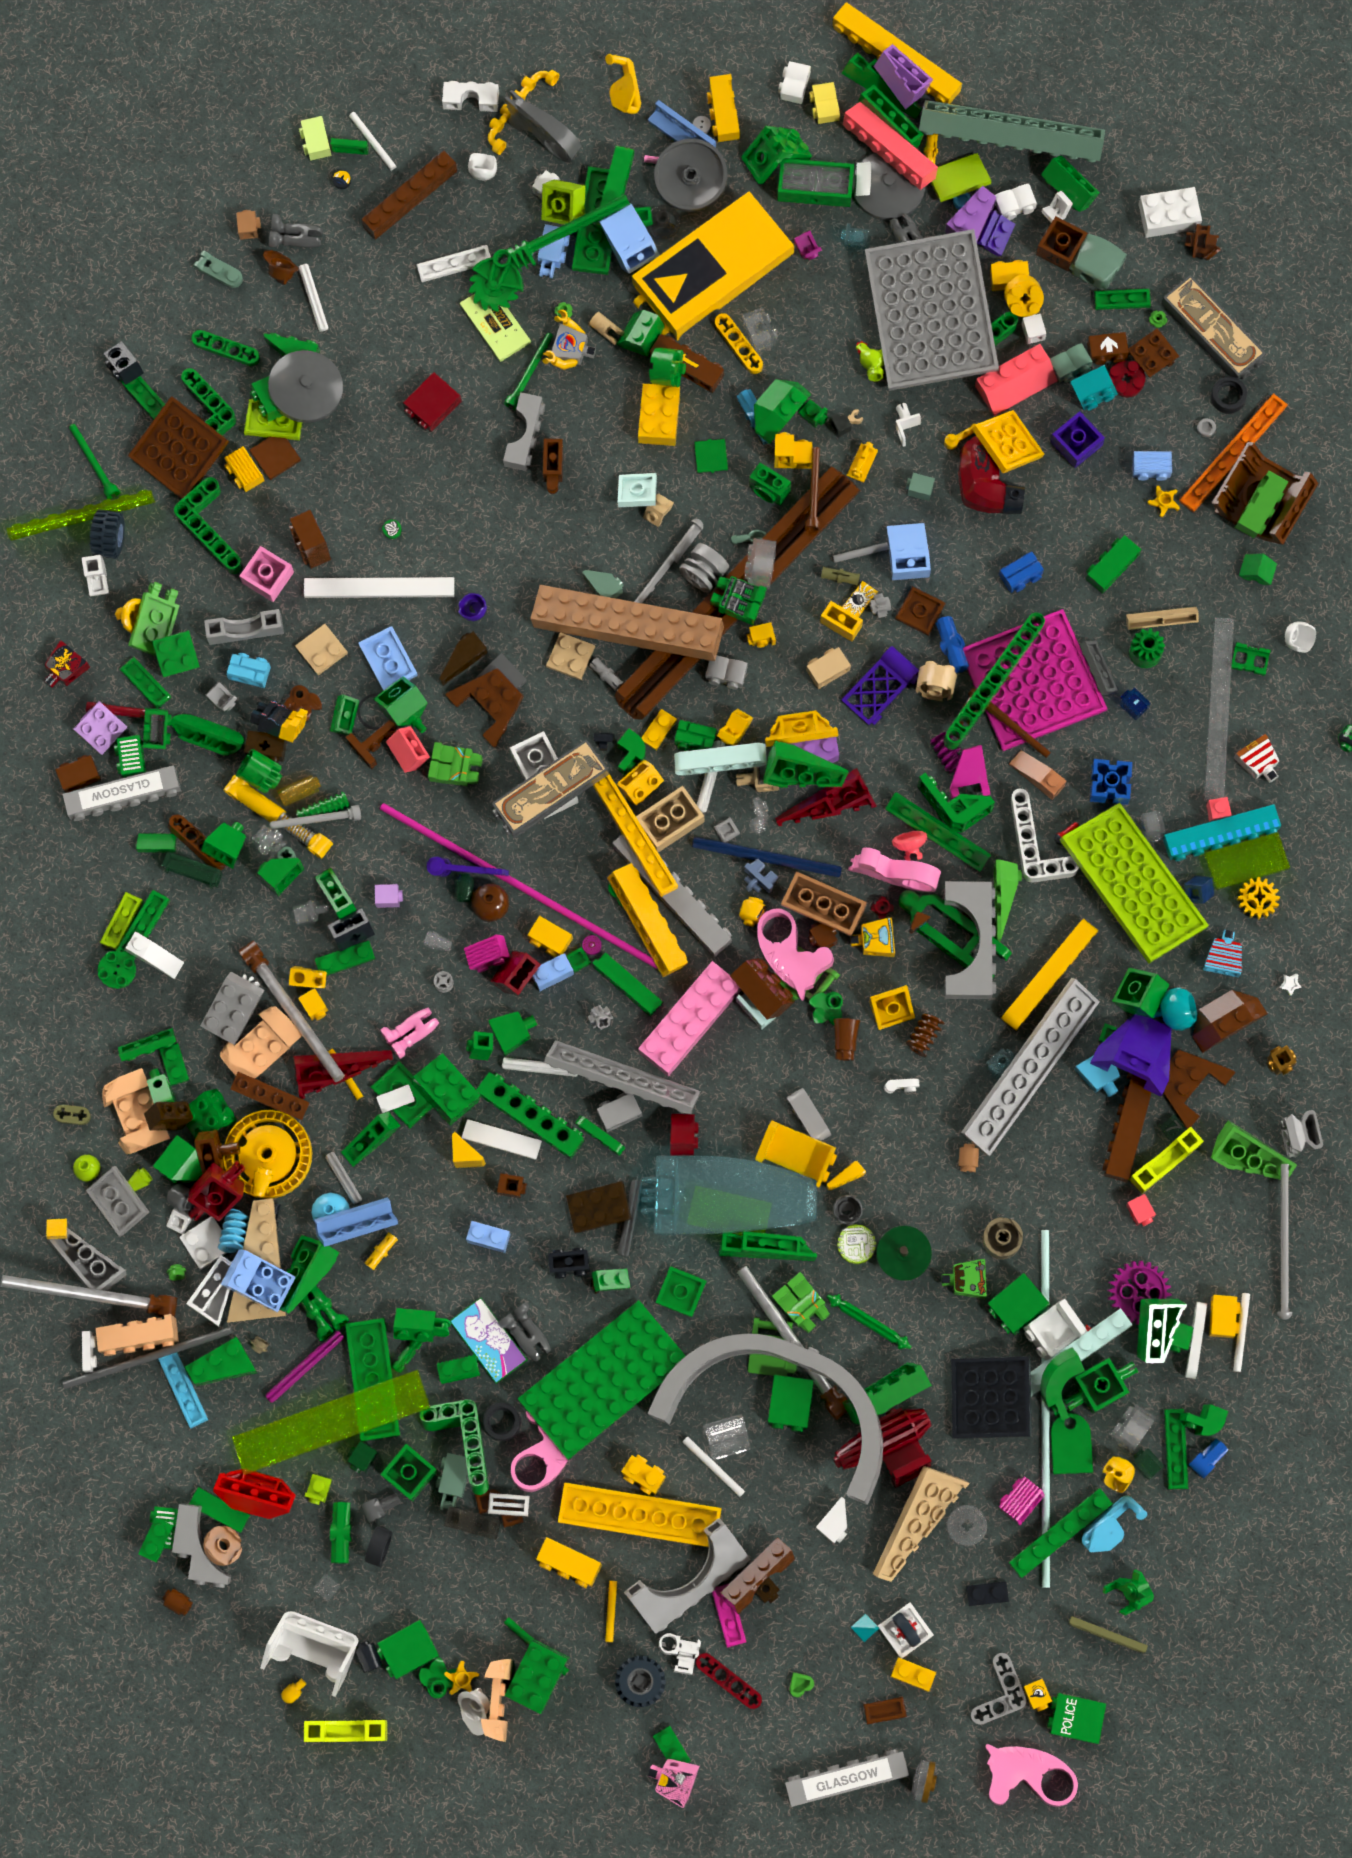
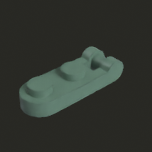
M206 251L201 252L199 255L200 259L195 261L193 265L195 269L231 288L239 287L243 282V276L238 269L211 256ZM207 261L211 263L209 267L204 266Z

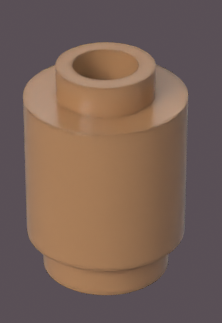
M964 1144V1147H960L958 1166L961 1172H976L979 1149L975 1148V1144Z

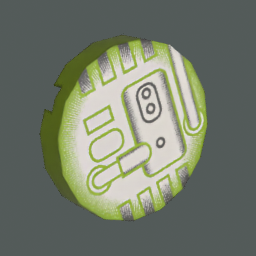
M852 1225L841 1232L838 1237L837 1247L839 1254L847 1262L861 1264L873 1256L876 1249V1240L870 1229L862 1225Z

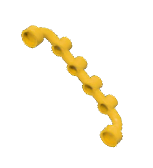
M554 70L536 72L531 78L526 76L522 80L521 86L523 89L520 92L517 90L514 92L525 100L526 95L535 88L539 79L545 78V83L554 86L560 75ZM507 104L501 107L500 114L502 116L499 120L493 118L489 124V127L492 129L488 134V141L492 146V151L498 155H501L507 145L500 138L495 140L496 134L501 132L504 124L510 118V112L506 108Z

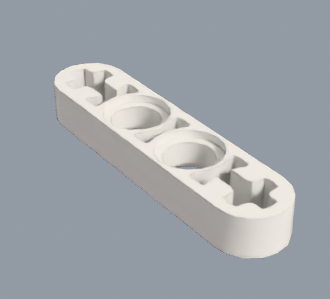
M1196 1302L1192 1325L1194 1329L1189 1345L1191 1349L1187 1359L1186 1378L1196 1379L1207 1303Z

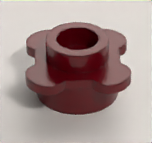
M880 897L876 904L871 905V910L876 912L880 919H885L886 915L894 910V906L885 897Z

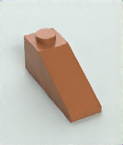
M1022 750L1009 763L1011 767L1051 800L1065 787L1066 780Z

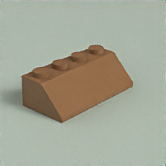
M796 871L781 906L852 936L865 911L867 902Z

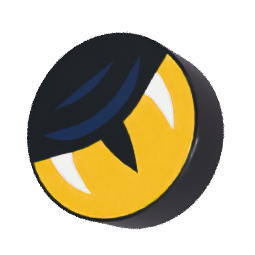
M344 170L337 171L333 175L334 186L338 189L348 188L351 184L350 174Z

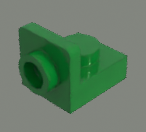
M810 399L798 412V415L816 428L819 424L823 425L827 420L828 409L825 407L822 409Z

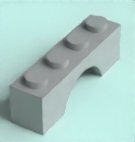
M520 392L516 412L517 416L526 423L527 428L521 439L507 444L503 459L504 467L526 471L527 466H531L532 455H530L531 449L536 447L537 438H534L535 432H539L541 421L538 420L545 411L542 397Z
M279 609L263 611L252 618L243 620H228L225 618L204 620L206 638L209 645L284 634L282 616Z

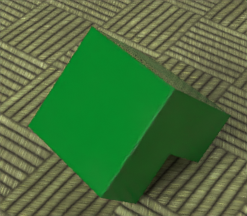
M1264 553L1245 554L1239 576L1244 580H1255L1261 585H1271L1277 563Z

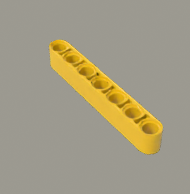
M1083 918L1001 1019L1017 1031L1021 1023L1028 1018L1031 1011L1037 1007L1044 995L1052 989L1055 982L1061 978L1068 966L1075 961L1079 953L1085 949L1099 930Z

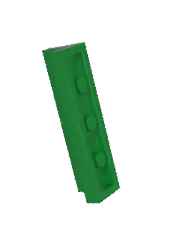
M606 952L599 960L595 959L593 961V968L648 1016L651 1017L663 1004V1001Z

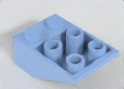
M631 203L599 221L620 267L628 274L660 256L651 236Z
M924 523L887 526L892 580L930 577L931 568Z
M239 1249L221 1285L278 1312L295 1276L246 1250Z

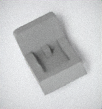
M217 682L205 694L220 711H230L236 705L235 701L237 698L220 682Z

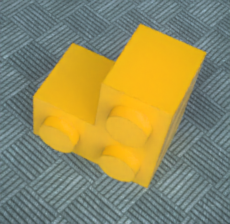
M787 432L775 434L774 468L811 469L812 442L804 439L794 441V435H790Z

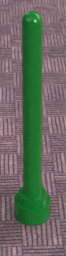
M552 333L546 334L514 393L506 397L504 401L506 407L509 408V405L514 406L512 409L516 411L520 392H523L543 353L553 338Z
M71 424L69 429L104 486L103 493L108 500L112 499L111 495L114 493L118 496L120 490L117 485L110 483L75 424Z

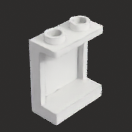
M1065 1299L1057 1302L1023 1327L1026 1338L1034 1343L1037 1347L1038 1355L1045 1360L1051 1359L1057 1352L1087 1332V1329Z

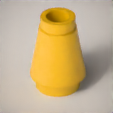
M264 1167L257 1168V1171L254 1173V1195L264 1197L273 1178V1170Z

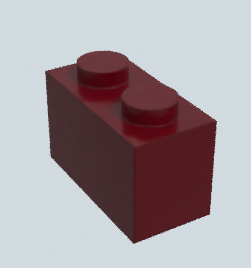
M695 1114L671 1115L670 1156L694 1157V1149H698V1137L694 1136L698 1134L699 1122H695Z

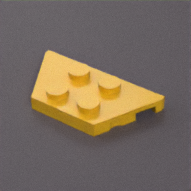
M816 710L781 715L777 717L775 725L772 726L769 738H765L766 747L773 746L775 741L790 744L837 737L838 729L836 727L832 728L829 725V721L821 717V714Z

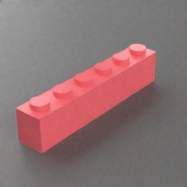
M859 102L845 112L843 120L845 128L869 146L873 152L882 157L886 163L894 167L899 174L907 178L912 185L921 190L936 179L938 166L864 104Z

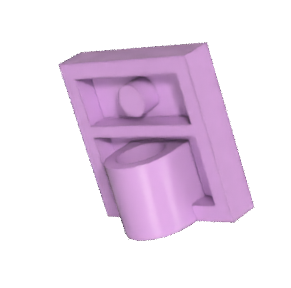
M98 701L81 718L73 730L103 755L124 732L127 726Z

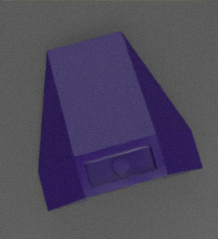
M1133 1014L1098 1046L1090 1064L1107 1072L1111 1064L1146 1080L1147 1082L1143 1089L1161 1097L1169 1081L1172 1029L1152 1018Z

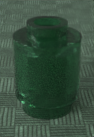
M459 874V877L455 878V897H457V902H471L474 893V878L470 877V874Z

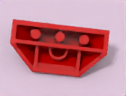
M247 1469L235 1470L226 1474L220 1473L213 1488V1492L231 1509L266 1519H272L289 1513L296 1497L282 1479Z

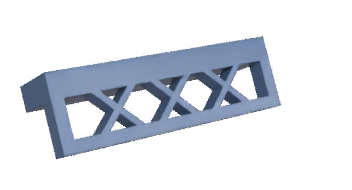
M660 100L655 103V112L649 117L648 123L675 142L683 139H699L710 143L716 148V141Z
M387 1197L315 1219L314 1223L317 1237L325 1247L397 1225L398 1220L392 1213L391 1203Z

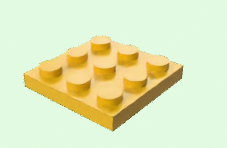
M1014 410L978 423L972 428L1002 473L1036 461L1044 455V452Z

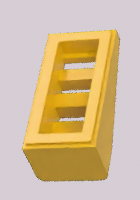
M854 1161L829 1181L826 1188L828 1191L863 1177L866 1171L858 1161Z

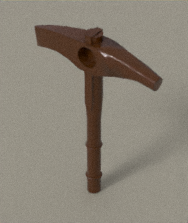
M994 678L990 679L993 683H999ZM972 688L969 691L968 695L970 697L968 698L967 702L977 689ZM980 693L982 697H988L986 693ZM990 702L986 708L989 713L1013 730L1021 739H1024L1045 758L1051 754L1048 749L1017 725L1007 714ZM970 707L971 711L978 712L975 707Z

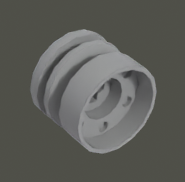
M698 543L691 552L693 559L687 558L685 564L679 567V571L690 584L703 592L710 593L713 586L717 584L715 577H722L729 569V564L714 549L705 544Z

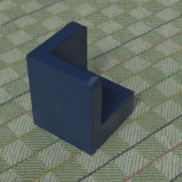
M1195 876L1184 884L1185 893L1192 903L1204 904L1214 896L1212 877Z

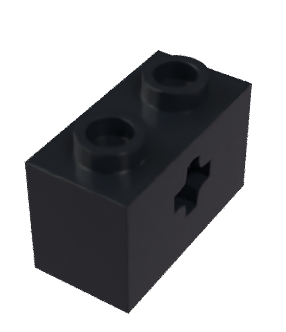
M363 909L328 925L340 951L375 935Z

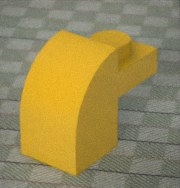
M737 708L731 713L726 725L720 729L717 736L725 744L738 745L749 728L753 717Z

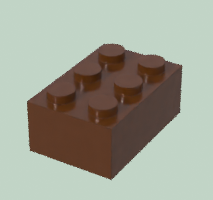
M311 510L290 518L292 525L289 528L304 564H309L312 569L330 561L331 557L326 541Z
M762 959L746 960L730 975L767 1020L779 1017L795 1002L792 998V993L787 988L784 989L780 984L781 981L778 976L768 970L767 963Z

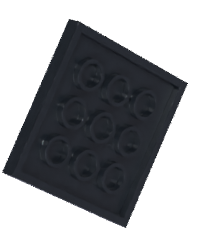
M1029 1356L951 1359L953 1439L1032 1437L1031 1360Z

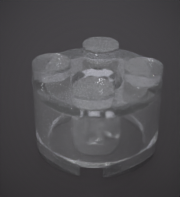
M963 1505L956 1508L949 1515L946 1522V1532L950 1540L956 1545L971 1547L978 1544L985 1536L987 1520L984 1514L976 1507ZM965 1521H968V1525L972 1526L968 1531L961 1527Z

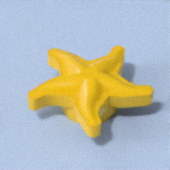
M1157 486V498L1147 502L1148 505L1159 507L1160 517H1163L1168 509L1172 508L1176 511L1180 509L1178 504L1173 501V496L1177 493L1176 489L1163 492L1160 486Z
M464 1661L459 1662L455 1673L444 1672V1675L453 1682V1687L449 1694L453 1695L461 1688L471 1692L470 1682L472 1678L478 1677L479 1673L466 1672Z

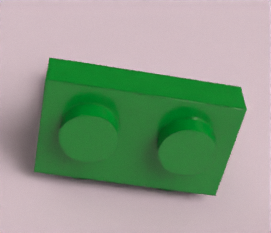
M218 1089L203 1092L189 1104L193 1119L187 1124V1127L195 1139L199 1132L218 1131L221 1127L230 1126L237 1121L233 1111L228 1107Z

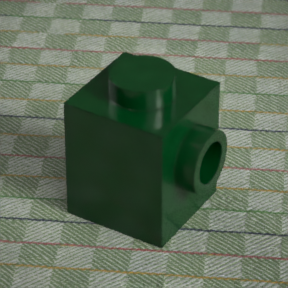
M360 1441L357 1447L353 1446L347 1455L349 1457L348 1462L351 1464L349 1468L359 1474L361 1471L366 1473L378 1452Z

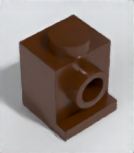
M500 1173L497 1194L521 1199V1194L525 1195L527 1189L524 1177ZM511 1184H515L517 1188L516 1190L511 1191L509 1189V1186Z

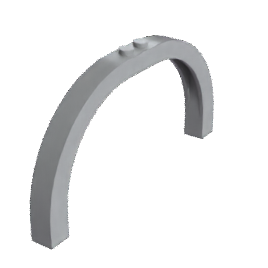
M761 1334L726 1336L710 1341L689 1353L677 1363L662 1382L648 1415L653 1419L670 1425L677 1406L689 1385L703 1371L730 1357L745 1354L773 1356L826 1377L839 1386L850 1398L860 1421L862 1435L861 1454L857 1469L846 1494L849 1498L868 1505L882 1465L883 1436L880 1421L870 1398L858 1381L842 1366L820 1355L818 1350L812 1347L805 1349L801 1347L802 1344L794 1340L787 1342Z

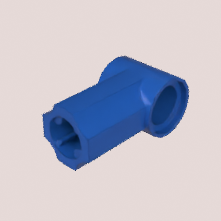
M1216 1438L1189 1463V1466L1204 1479L1215 1467L1214 1465L1226 1454L1228 1449Z

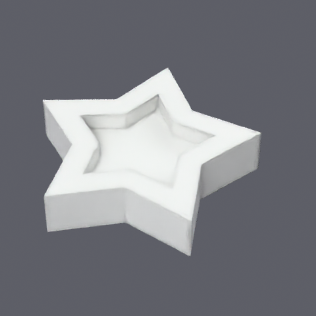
M1298 974L1290 977L1284 975V982L1279 988L1286 989L1291 996L1295 989L1301 988L1298 983Z

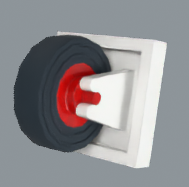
M908 1603L878 1625L901 1659L934 1636L911 1603Z

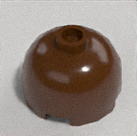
M493 883L483 884L473 893L471 900L472 909L475 915L483 921H497L508 912L509 897L506 891L499 885Z

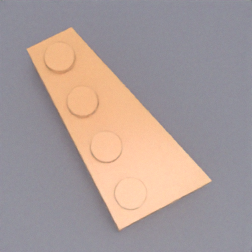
M171 1314L164 1315L163 1320L162 1318L152 1317L148 1318L146 1323L136 1320L128 1322L127 1326L115 1324L96 1328L98 1352L104 1353V1356L116 1355V1351L122 1350L123 1353L135 1352V1348L142 1347L143 1350L155 1349V1345L170 1347L175 1342H179L177 1321Z

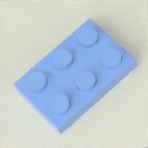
M392 626L358 643L383 691L402 676L408 680L418 676Z

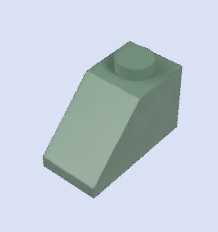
M589 570L582 572L584 580L596 595L616 599L623 594V583L618 577L614 578L610 573Z

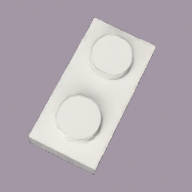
M82 1331V1368L85 1373H91L93 1368L97 1367V1358L93 1356V1348H96L97 1341L96 1336H93V1333L90 1331Z

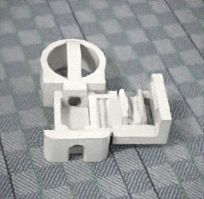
M671 1633L663 1635L658 1643L660 1651L666 1655H676V1659H679L678 1666L675 1665L674 1672L692 1675L694 1661L699 1656L701 1641L697 1640L696 1643L680 1640V1636ZM665 1637L673 1638L676 1644H673L672 1648L675 1649L667 1651L662 1648V1646L666 1647L665 1642H661L662 1639Z

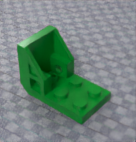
M924 773L919 777L917 787L944 823L958 833H963L993 811L995 802L991 796L960 794L950 802H947L948 797L943 791L940 792L937 789V783L932 776L928 777Z

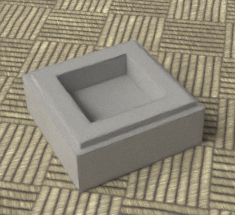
M731 817L714 826V829L724 843L740 834Z

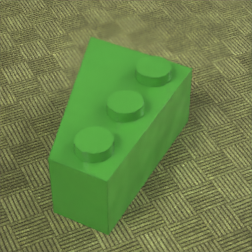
M1268 471L1259 482L1234 528L1252 538H1255L1258 534L1261 535L1267 526L1264 524L1267 518L1270 519L1275 512L1274 506L1281 501L1284 495L1282 492L1289 481Z

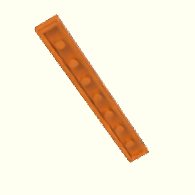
M1273 393L1182 496L1179 502L1194 513L1231 471L1247 442L1255 444L1288 404Z

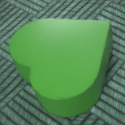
M793 1672L790 1693L794 1697H801L805 1691H810L813 1688L814 1680L810 1676Z

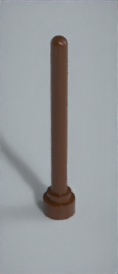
M817 446L812 449L809 517L805 521V530L809 532L820 530V521L817 517L820 449Z

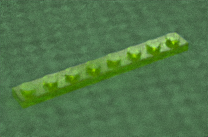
M141 490L134 495H122L119 499H107L100 504H88L81 509H69L62 514H50L47 518L32 519L24 524H13L11 527L6 528L12 541L91 520L98 509L121 512L155 503V498L152 490Z

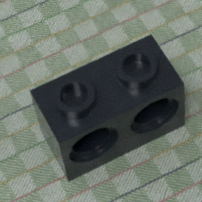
M122 341L103 353L107 359L104 362L110 371L113 370L112 373L118 381L121 379L125 385L144 374L138 361Z

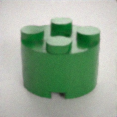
M669 348L654 349L650 363H654L653 369H649L652 384L677 388L680 386L681 374H685L686 364L683 363V350Z

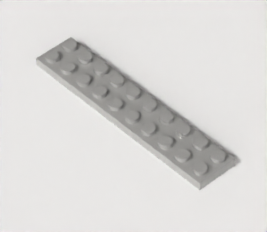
M1070 979L961 1133L985 1155L990 1156L1099 1004L1100 1001L1076 979Z

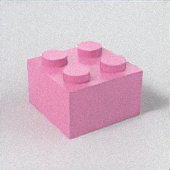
M260 546L240 574L242 584L274 602L294 571L291 564Z

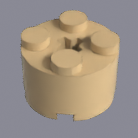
M927 661L925 665L920 667L916 692H921L923 698L942 701L943 698L947 697V700L952 699L957 678L955 667L951 665H937L933 661Z

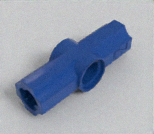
M941 617L936 623L942 640L940 642L941 650L948 657L950 665L955 667L956 673L964 672L969 667L963 650L965 647L964 640L957 633L952 617Z

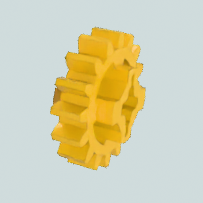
M1257 877L1256 882L1251 878L1249 885L1244 883L1242 885L1244 889H1240L1238 892L1241 896L1237 898L1238 901H1242L1239 904V908H1245L1243 914L1249 912L1250 918L1256 915L1257 920H1260L1261 915L1266 919L1269 916L1268 912L1273 914L1275 912L1274 908L1279 906L1275 901L1280 899V896H1275L1279 890L1272 889L1274 883L1268 885V879L1261 882L1260 877ZM1254 887V892L1247 894V891ZM1257 894L1262 898L1260 904L1258 898H1255ZM1270 903L1269 907L1263 909L1264 904Z

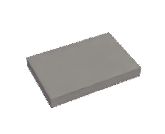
M113 1166L86 1190L119 1237L124 1235L149 1213L146 1206L116 1166Z

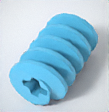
M231 1209L225 1215V1222L221 1231L222 1236L218 1245L219 1250L226 1253H234L239 1249H243V1246L239 1243H244L245 1241L241 1236L246 1235V1231L243 1229H246L248 1225L244 1222L249 1221V1217L243 1212Z

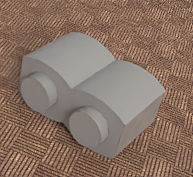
M717 655L715 661L709 660L705 678L712 685L718 686L721 683L726 684L730 689L737 690L743 687L748 664L740 660L728 659Z

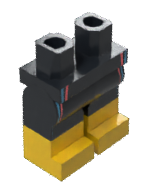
M273 700L269 705L260 702L257 710L251 713L250 723L258 725L257 731L263 733L265 731L270 735L293 743L305 726L308 711L300 709L299 712L289 710L284 705H277V702Z

